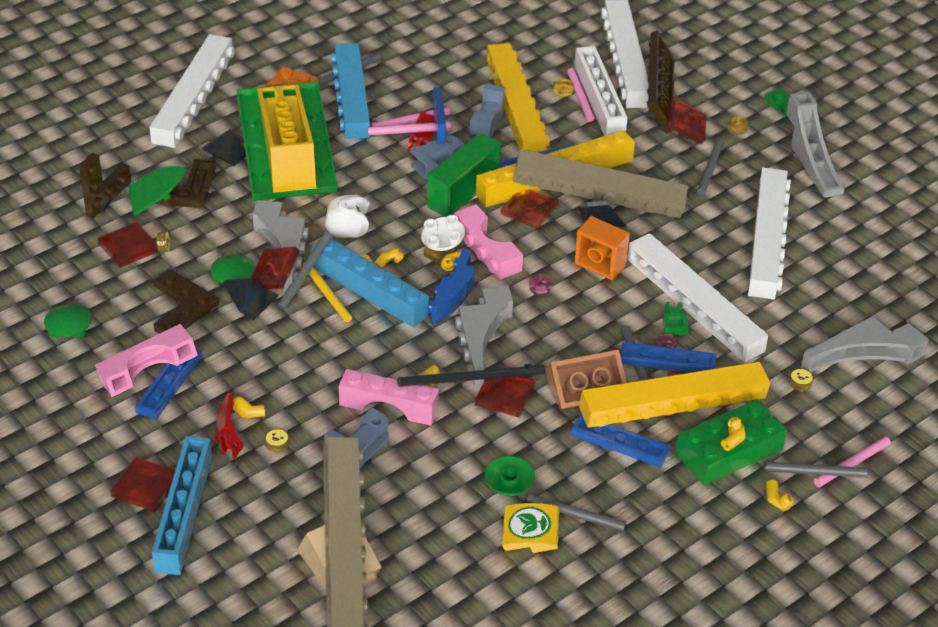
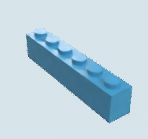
M359 43L335 44V52H331L332 64H336L333 65V77H337L334 78L335 90H339L336 91V102L341 104L338 105V117H342L339 118L340 131H344L345 139L370 138V135H368L370 121Z
M333 239L329 241L314 264L316 270L413 328L428 317V295ZM316 243L314 246L311 247V250H312V251H313V249L315 248V246L317 245V243Z
M185 436L152 550L155 573L181 575L212 462L210 438Z

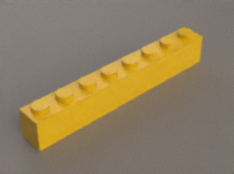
M510 43L487 45V64L495 85L505 87L504 110L519 151L520 149L532 152L547 150V147L550 146V138L548 134H545L544 122L540 121V112L535 108V99L531 97L530 86L526 85V76L524 73L522 74L521 63L517 62L516 50L512 49Z
M623 130L546 155L605 168H613L633 161L635 141ZM516 163L479 174L476 177V196L485 207L543 189L513 182Z
M755 362L582 390L579 408L588 428L601 427L608 424L625 423L632 420L649 419L656 416L738 404L756 399L761 400L766 398L771 382L761 363Z

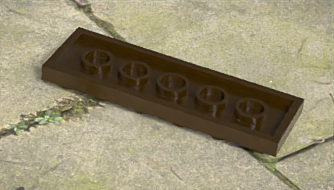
M656 30L650 33V42H648L650 48L648 57L650 61L648 65L649 77H647L649 84L647 89L648 101L646 104L648 110L656 116L658 126L662 127L667 134L674 131L675 59L660 33Z

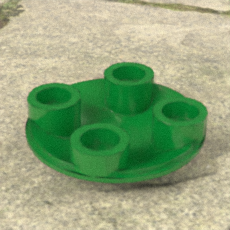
M225 255L216 259L211 265V278L222 284L225 280L251 279L255 274V264L244 255Z
M65 304L55 307L47 313L44 319L45 328L52 338L83 337L91 323L89 311L76 304Z

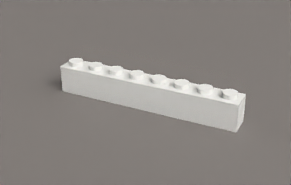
M605 0L604 8H601V19H604V30H607L606 40L609 42V52L612 53V64H615V76H618L617 86L621 88L620 99L624 100L626 108L647 107L648 76L628 0Z
M209 34L150 126L152 144L175 148L179 140L183 139L184 132L191 126L192 119L198 115L199 108L205 103L209 92H212L215 82L219 81L221 73L227 68L230 58L234 56L235 48L232 46V38Z
M762 167L748 296L775 300L776 291H781L783 278L778 276H782L784 263H780V261L783 262L785 249L781 247H785L786 234L782 233H786L787 220L783 219H787L790 193L786 192H789L791 180L787 179L788 171Z
M649 233L629 243L627 260L677 304L681 302L682 308L744 363L765 352L768 334L653 235Z

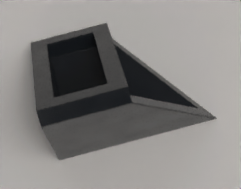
M231 128L202 147L203 151L232 166L237 165L246 158L245 149Z
M608 200L586 202L579 206L583 224L592 216L615 227L627 226L609 206Z
M250 278L225 280L223 282L238 311L253 320L278 297L277 294Z

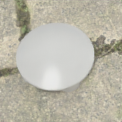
M456 215L428 219L424 222L421 238L424 245L432 250H449L463 240L465 228Z

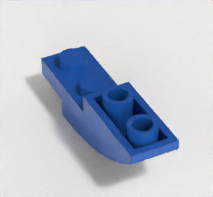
M462 249L460 257L455 258L454 272H450L449 278L443 277L440 285H436L434 291L435 299L430 301L428 313L432 314V324H437L451 315L470 293L474 284L475 268L470 266L471 250Z

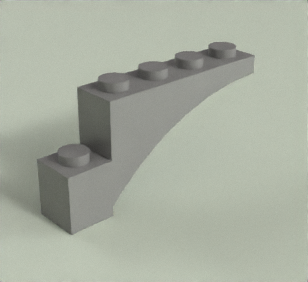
M810 92L790 94L787 116L794 125L792 149L824 198L843 195L844 186L832 165L823 139L817 112V102Z
M256 200L253 212L254 231L260 232L277 251L284 268L283 285L285 293L298 274V270L303 266V257L301 255L306 253V242L304 241L309 239V228L305 225V218L286 217V211H283L282 202Z
M509 286L482 288V297L478 298V305L459 306V316H455L456 330H460L459 343L460 346H464L463 359L464 362L469 364L467 365V371L484 370V352L491 337L507 318H512L513 299ZM473 380L474 388L484 387V380Z
M872 316L858 322L849 329H844L832 338L825 339L821 344L808 348L803 354L801 369L811 373L832 364L863 359L901 361L908 365L924 356L929 339L909 323L890 331Z

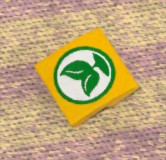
M540 503L505 505L502 539L505 551L530 547L533 553L558 549L559 507Z

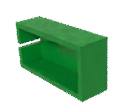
M480 133L448 159H445L434 170H431L427 174V208L447 217L476 196L477 175L500 168L501 143Z
M756 399L678 433L676 455L703 485H707L782 451L787 429L775 416L770 417L771 412ZM733 417H738L741 419V423L744 424L746 437L740 444L730 451H726L722 447L721 441L729 436L728 421Z

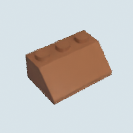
M619 350L550 362L545 368L550 392L560 410L579 406L582 390L627 383Z

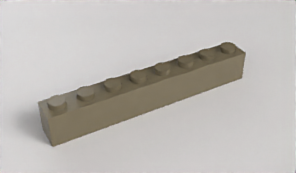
M523 149L519 151L513 182L522 185L539 187L544 190L557 191L567 195L571 194L585 199L608 200L609 204H617L627 208H635L649 213H658L676 218H681L685 209L688 186Z
M327 437L323 446L327 627H368V624H364V614L367 613L368 606L367 598H363V588H366L367 575L366 572H362V563L366 559V548L361 544V537L365 535V522L361 521V512L364 511V497L360 496V487H363L364 475L363 472H359V463H362L363 449L359 447L358 438Z

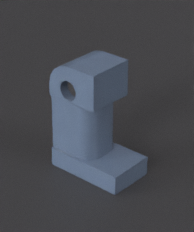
M485 83L482 107L479 112H474L470 120L471 135L482 133L490 138L493 137L499 121L504 116L505 87Z
M446 135L445 143H437L436 139L419 148L417 147L411 150V154L418 159L411 163V167L427 180V174L431 170H434L445 159H448L458 149L465 146V144L453 135Z
M371 408L360 418V427L348 437L358 438L359 447L363 449L362 463H359V468L381 447H384L389 440V433L387 431L389 420L384 414L374 408ZM330 429L324 434V439L326 441L327 437L344 436Z

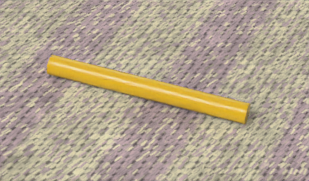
M313 266L308 275L344 322L351 321V314Z

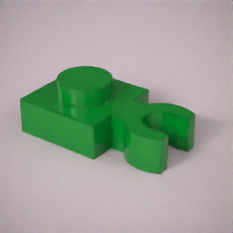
M782 88L766 93L764 101L775 110L782 109L784 115L787 116L790 95Z
M669 302L665 303V313H663L664 335H688L687 315L682 313L683 305L681 302H678L677 308L670 307Z

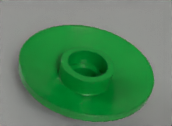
M514 456L497 458L490 462L485 470L487 485L493 491L502 495L514 496L522 494L532 487L535 480L532 466L527 461Z

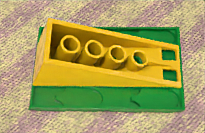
M319 82L236 89L252 200L259 201L262 199L269 200L338 192Z

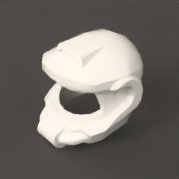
M357 194L344 195L332 200L328 205L325 219L327 231L332 236L340 239L359 238L365 235L369 226L365 214L370 202Z

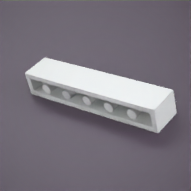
M596 47L576 48L574 68L603 135L626 131V113Z

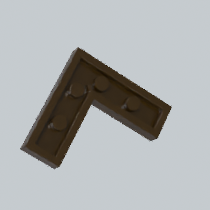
M91 153L79 164L86 216L94 218L119 193L130 185L131 174L129 165L122 163L103 180L99 155Z
M195 159L186 186L176 185L170 192L168 200L162 199L155 204L204 208L216 170V161Z
M171 269L166 270L153 280L155 288L181 303L153 324L154 331L159 334L179 324L186 330L219 305V298Z

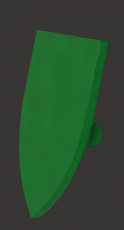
M181 166L163 167L128 186L133 214H139L162 199L168 200L170 192L179 183L186 169Z

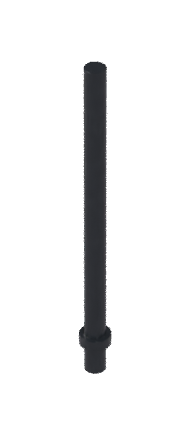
M525 364L524 367L398 377L397 384L399 387L518 376L532 378L533 375L545 374V366Z

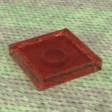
M671 97L668 101L666 127L702 144L706 137V114Z
M527 189L525 194L521 195V192L515 193L503 206L500 214L539 229L556 209L559 200Z
M137 222L98 238V244L119 268L159 252L157 243Z
M297 247L264 249L250 279L267 289L284 288L300 250Z
M523 376L485 379L475 398V406L520 418L535 388L536 380Z
M135 457L110 490V495L118 500L156 512L169 494L176 470Z

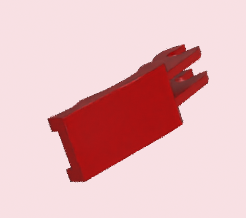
M421 110L416 124L435 123V117ZM435 131L412 132L409 137L407 151H411L414 143H417L416 148L430 143Z
M229 393L219 406L215 430V441L220 443L222 454L225 455L227 449H230L232 451V459L236 458L244 447L231 421V410L234 406L233 397L235 393Z

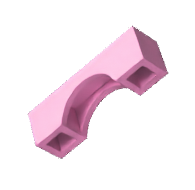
M477 204L454 212V215L458 217L465 228L463 240L466 246L476 253L477 258L482 260L487 265L489 271L494 273L499 280L522 271L523 254L512 242H498L485 236L487 234L488 216Z
M179 324L95 364L102 385L113 397L134 387L135 377L148 366L158 363H170L177 366L198 355L192 337Z
M346 369L339 384L340 406L363 410L371 402H387L398 407L406 415L408 421L431 426L438 411L439 389L423 385L399 387L396 379Z

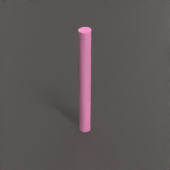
M570 68L567 70L572 86L587 121L592 122L595 117L575 70Z
M444 107L445 116L450 115L449 107ZM434 110L426 111L425 113L434 115ZM420 113L371 123V127L417 122Z
M446 122V130H451L450 122ZM435 123L368 127V135L436 131Z
M884 436L837 466L854 467L890 445L891 441L887 436ZM820 475L814 479V483L820 488L838 476Z

